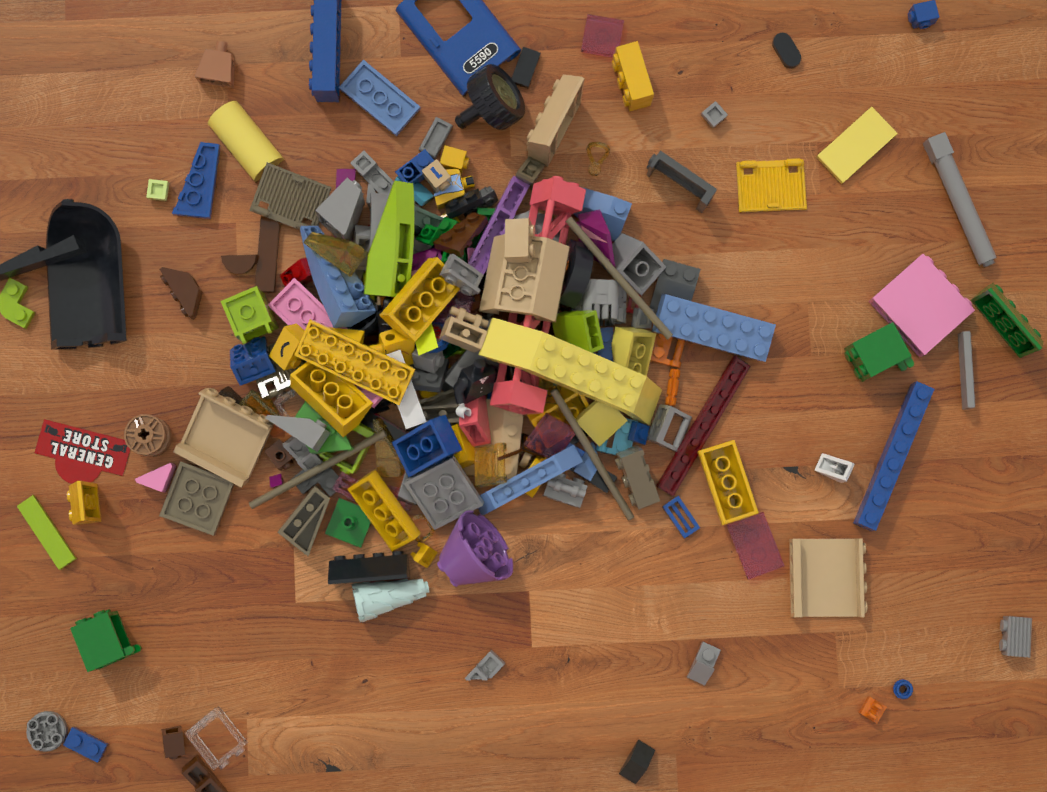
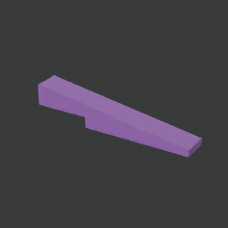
M515 176L510 179L468 261L470 266L483 275L488 268L493 238L505 234V219L514 218L530 186Z

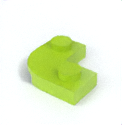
M9 278L0 294V313L11 322L27 329L36 312L20 305V302L29 287Z

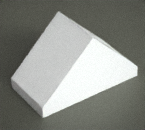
M822 453L815 471L837 482L844 483L847 482L855 464Z

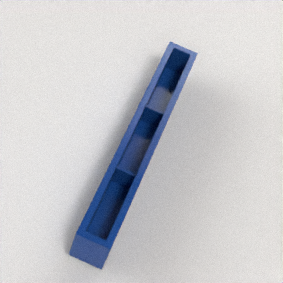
M918 381L910 384L853 524L869 531L877 530L934 388Z

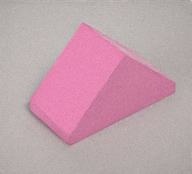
M169 463L136 478L135 481L136 483L167 493L176 470V465Z

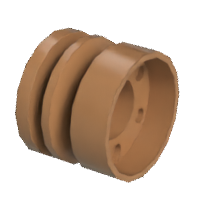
M141 414L128 422L124 430V439L131 451L147 457H156L169 449L172 442V432L170 426L164 420L152 415ZM149 432V435L143 438V435Z

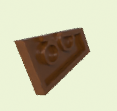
M474 212L470 213L465 219L455 224L453 228L433 242L435 249L462 257L464 255L463 250L471 246L473 237L478 236L488 224L487 217Z

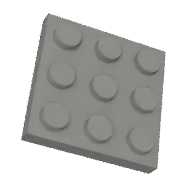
M454 455L406 479L403 483L434 530L459 518L465 511H473L484 505L483 499Z

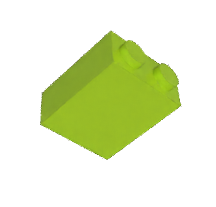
M596 310L563 311L557 314L556 323L552 322L556 338L591 353L604 348Z

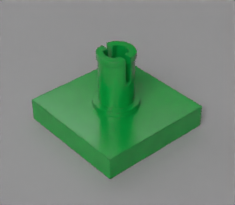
M339 498L325 534L362 548L371 522L359 505Z

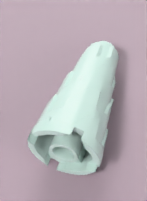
M402 579L372 583L369 581L351 584L352 589H354L352 591L359 615V622H365L395 608L411 604L415 600L426 597V593H429L428 582H424L423 579Z

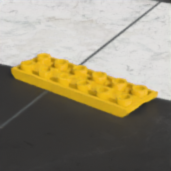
M311 319L294 356L397 405H400L416 370L397 359Z

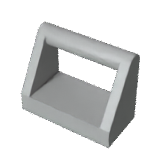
M660 404L648 432L647 440L677 452L692 417L672 406ZM677 415L682 417L683 421L674 443L671 445L663 440L673 416Z

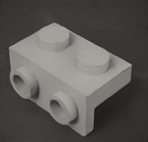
M450 254L439 275L444 277L447 283L460 288V291L465 295L479 294L480 289L478 285L483 274L455 254Z

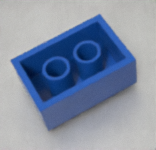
M446 415L433 418L392 442L408 478L462 450Z

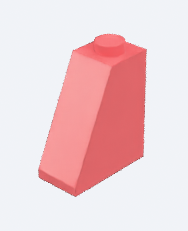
M486 395L465 404V407L471 409L470 417L465 414L464 419L459 417V426L473 447L491 444Z

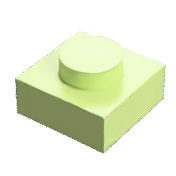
M149 179L146 198L167 201L169 182Z

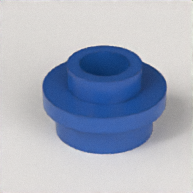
M900 679L894 683L893 692L896 697L907 699L913 693V686L909 681ZM904 685L905 692L901 693L899 689Z

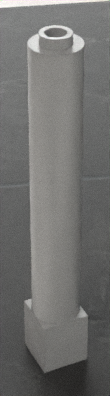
M943 132L928 138L923 143V146L931 164L934 163L978 265L983 264L984 267L994 264V259L997 256L952 156L954 151L946 133Z

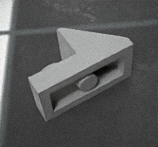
M702 641L687 678L706 685L715 670L713 667L721 650Z

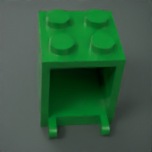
M893 322L844 348L846 351L844 355L847 361L852 362L855 368L853 369L854 374L862 382L896 364L900 371H905L907 367L911 368L914 366V361L911 358L912 355Z
M110 609L99 611L93 614L94 618L78 620L75 622L76 626L70 628L87 672L99 670L134 655L142 649L139 644L131 646L118 611L111 612Z

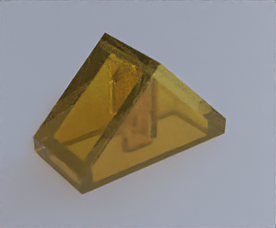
M251 390L239 403L241 406L250 407L258 415L280 416L273 401L262 398V395L254 390Z

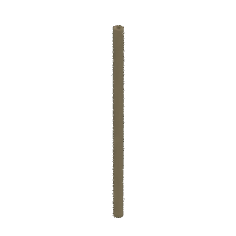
M572 217L568 218L565 221L567 225L668 340L673 335L574 219Z
M553 389L550 392L625 517L627 520H631L634 517L633 513L558 389Z
M382 430L354 445V450H345L249 502L250 507L254 509L380 441L387 437L386 432Z

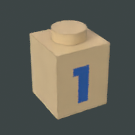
M437 159L422 170L424 178L436 193L440 190L445 191L451 185V176Z

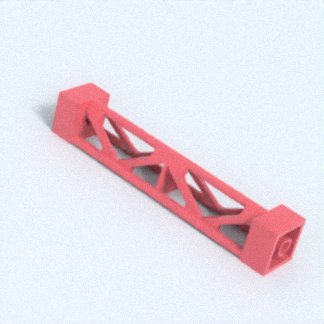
M552 176V178L534 183L528 217L532 225L536 224L538 209L546 211L542 231L539 234H535V236L553 239L561 230L559 243L566 245L569 226L565 221L572 214L582 211L586 189L579 187L577 183L566 182L560 176ZM552 215H556L557 217L552 220ZM509 313L508 322L535 329L541 322V320H536L532 315H525V319L518 323L516 322L518 313ZM543 321L541 331L549 334L551 322ZM499 363L490 406L520 415L543 413L547 390L538 387L540 377L515 368L513 380L504 381L507 365Z

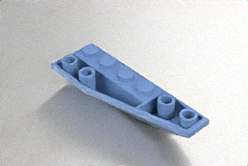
M301 226L300 232L310 272L333 328L352 327L374 314L376 310L369 295L364 294L362 281L320 227Z

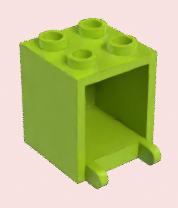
M257 286L221 301L234 335L243 345L253 338L267 333L270 334L272 331L279 329L271 308L268 306L269 303L265 294Z

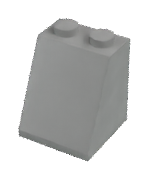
M346 178L315 210L320 223L347 247L351 244L354 225L358 224L365 205L361 185L355 180L351 181L349 178Z
M622 233L612 244L616 269L632 288L642 296L666 266L644 242Z

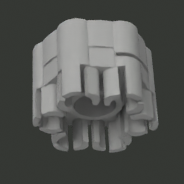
M589 279L581 300L575 309L571 308V311L596 310L599 326H603L604 319L605 326L625 324L627 293L616 280Z

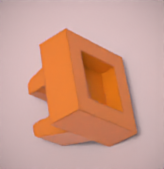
M868 696L859 713L878 724L887 707Z

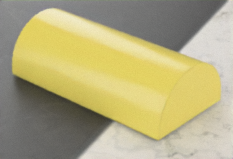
M238 101L224 104L210 117L208 121L210 128L254 182L262 177L267 162L277 166L285 160Z

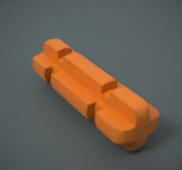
M671 369L666 394L668 397H666L665 404L675 406L680 370Z

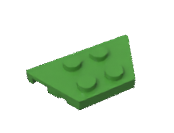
M306 401L304 402L295 417L311 419L314 422L318 419L326 424V430L331 432L318 452L307 446L311 454L354 450L347 436L342 437Z

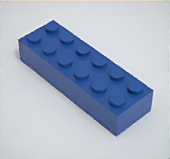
M314 0V5H311V17H313L314 23L310 24V33L313 35V42H310V53H312L313 60L309 61V69L312 72V78H309V90H312V96H315L317 102H339L342 0Z

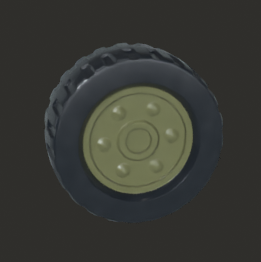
M488 64L468 79L467 90L473 105L461 112L460 115H457L455 122L459 128L465 129L466 126L471 125L482 117L493 128L505 130L523 118L525 115V103L511 77L499 66Z

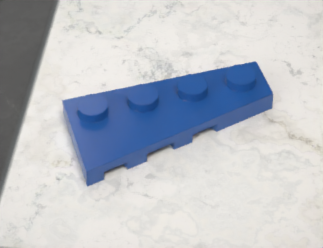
M200 142L191 170L185 179L183 190L180 192L176 207L172 211L173 215L211 219L220 144Z

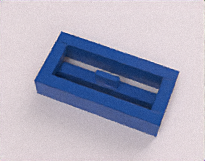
M679 496L662 506L684 539L700 528ZM675 502H678V504L680 505L688 519L693 524L694 528H690V526L688 525V523L686 522L678 508L675 506ZM669 506L672 507V509L679 517V519L681 520V522L683 523L688 532H684L676 518L669 510Z

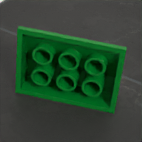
M992 283L971 299L972 303L1019 358L1043 348L1044 341L1041 339L1040 333L1028 324V319L1016 310V305L1013 301L1004 296L1000 286Z

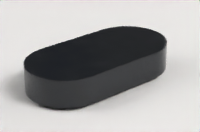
M778 33L772 41L774 50L785 67H797L801 61L799 50L787 33Z

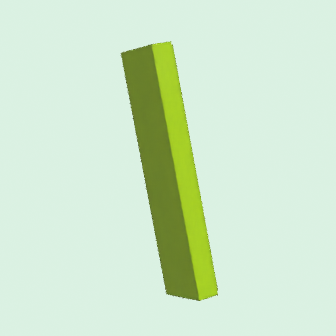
M32 495L17 506L59 570L77 559L35 495Z

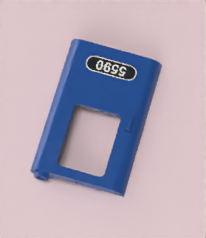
M404 0L396 7L398 15L462 96L466 95L468 91L467 81L475 72L488 64L500 66L505 61L510 62L521 52L520 47L483 0H459L472 16V20L447 41L441 39L415 6L417 0Z

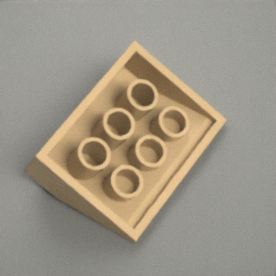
M486 399L491 444L475 446L479 462L462 469L466 475L509 480L517 475L519 454L498 461L497 458L520 449L524 415L490 406L491 400Z

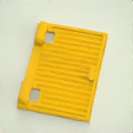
M803 159L736 162L739 212L807 210ZM797 166V172L789 173L788 167ZM752 168V174L744 175L743 169Z

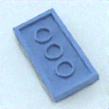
M362 60L339 86V89L396 137L421 109L418 104L365 60Z

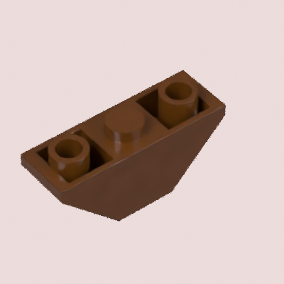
M165 267L160 268L159 270L162 273L160 278L166 286L169 284L172 291H170V294L175 301L179 300L182 307H180V310L184 316H189L193 320L197 318L203 292L194 277L188 272Z

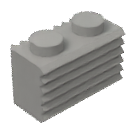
M1003 616V620L1000 622V630L1003 631V636L999 642V649L1002 651V655L1030 658L1032 618Z

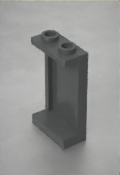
M661 150L657 155L653 154L648 161L646 167L648 169V177L657 169L701 200L696 210L703 213L717 191L715 187Z

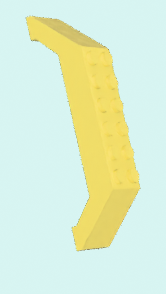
M492 318L482 349L478 355L531 373L622 411L633 420L650 425L662 389L647 376L545 332Z

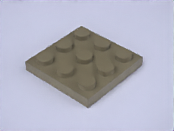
M180 461L159 516L215 536L235 484L214 473Z

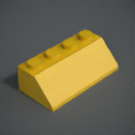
M438 257L428 258L379 315L392 329L413 342L418 340L460 290L457 286L447 283L445 278L439 275L445 264Z
M306 362L290 374V387L342 437L359 425L373 405V402L353 383L309 362Z

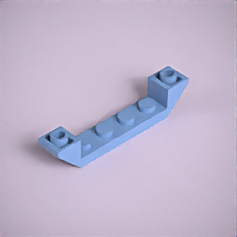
M572 445L481 494L480 496L484 501V505L478 508L481 515L497 509L584 462L575 445Z

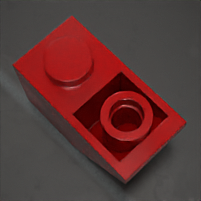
M307 258L299 259L280 275L285 287L293 278L298 280L303 286L313 281Z

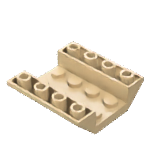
M505 234L495 236L493 238L479 312L498 315L499 311L532 315L536 320L556 323L570 247L549 238L535 236L532 237V244L535 245V256H532V263H508L504 258Z

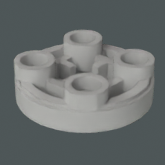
M44 711L36 714L28 721L27 739L34 750L52 751L64 743L68 728L66 721L60 714L53 711Z

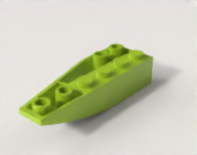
M393 182L367 257L364 294L394 298L411 279L414 247L413 183Z

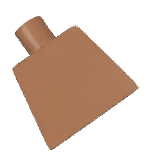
M217 41L215 50L205 49L195 74V78L199 83L234 88L235 60L231 53L226 52L227 43Z

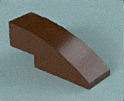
M198 755L182 767V775L195 787L196 792H228Z

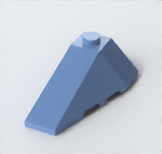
M586 189L582 211L574 213V215L578 218V214L600 209L610 231L611 241L615 242L622 232L632 203Z

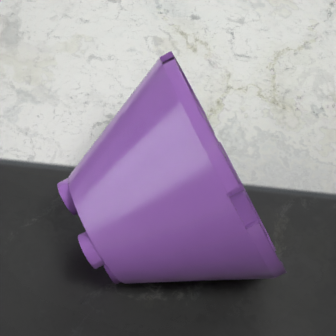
M472 510L465 511L460 515L440 553V561L437 562L438 568L446 573L451 584L455 587L458 585L505 580L513 573V559L508 558L506 550L509 548L505 540L487 518L481 514L478 516L473 514L474 511Z

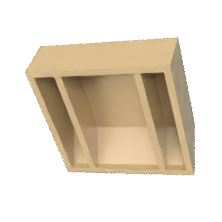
M563 74L560 80H556L552 88L554 90L552 97H547L543 113L540 112L536 118L535 129H531L526 140L528 141L526 145L528 146L526 150L528 151V157L545 164L546 167L549 166L581 104L585 78Z

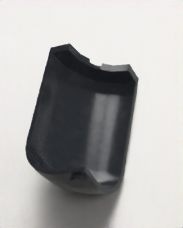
M63 199L53 208L50 214L46 234V249L75 235L83 239L88 253L47 266L51 350L77 349V346L87 344L88 348L103 347L105 342H110L111 345L125 342L127 339L122 252L118 228L111 217L100 208L87 203L74 202L73 199Z

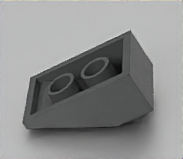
M663 259L662 263L666 268L657 278L650 303V308L654 310V313H657L662 294L692 301L701 269Z

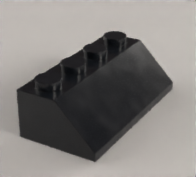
M404 551L392 552V556H384V552L373 553V557L365 558V554L353 555V559H346V556H334V560L329 561L328 584L410 578L408 554L404 555Z

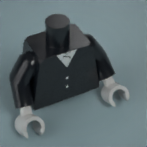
M477 359L474 361V364L463 368L457 382L453 386L456 404H459L456 414L463 419L464 414L470 417L472 413L470 408L465 407L466 403L493 391L498 370L493 365H489L485 360Z

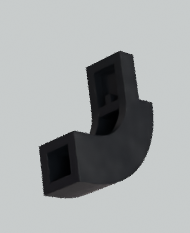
M570 239L567 244L570 247L569 263L564 277L560 304L575 309L587 288L591 276L593 253L583 242Z

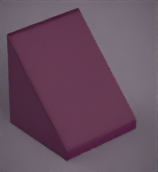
M281 474L269 477L270 488H276L284 484Z

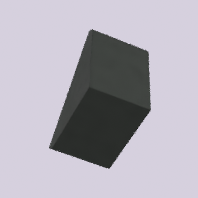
M638 739L619 775L636 784L647 771L655 749Z

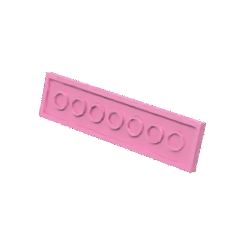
M295 278L268 304L287 325L297 323L305 330L311 319L333 328L323 304ZM355 385L368 399H370L373 402V408H375L376 405L383 399L382 397Z

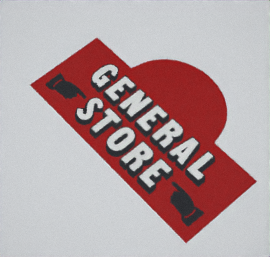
M44 419L34 453L54 458L58 475L66 482L73 484L76 481L92 482L99 476L101 471L123 476L130 448L123 439Z

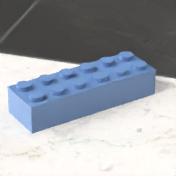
M667 294L661 295L656 313L657 317L673 334L671 337L766 362L776 326L772 323ZM653 324L652 332L662 334Z

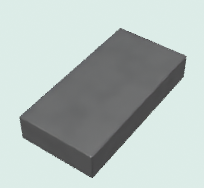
M436 117L419 147V151L422 152L426 149L430 156L436 159L453 125Z

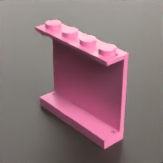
M924 254L920 255L868 301L888 324L892 322L895 324L902 339L919 358L927 354L975 311L971 301L964 298L959 293V288L951 284L946 279V274L942 270H938L933 265V260Z

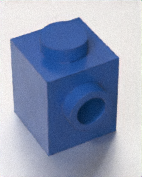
M935 0L913 4L908 12V21L912 23L913 29L918 27L920 29L928 28L940 18Z

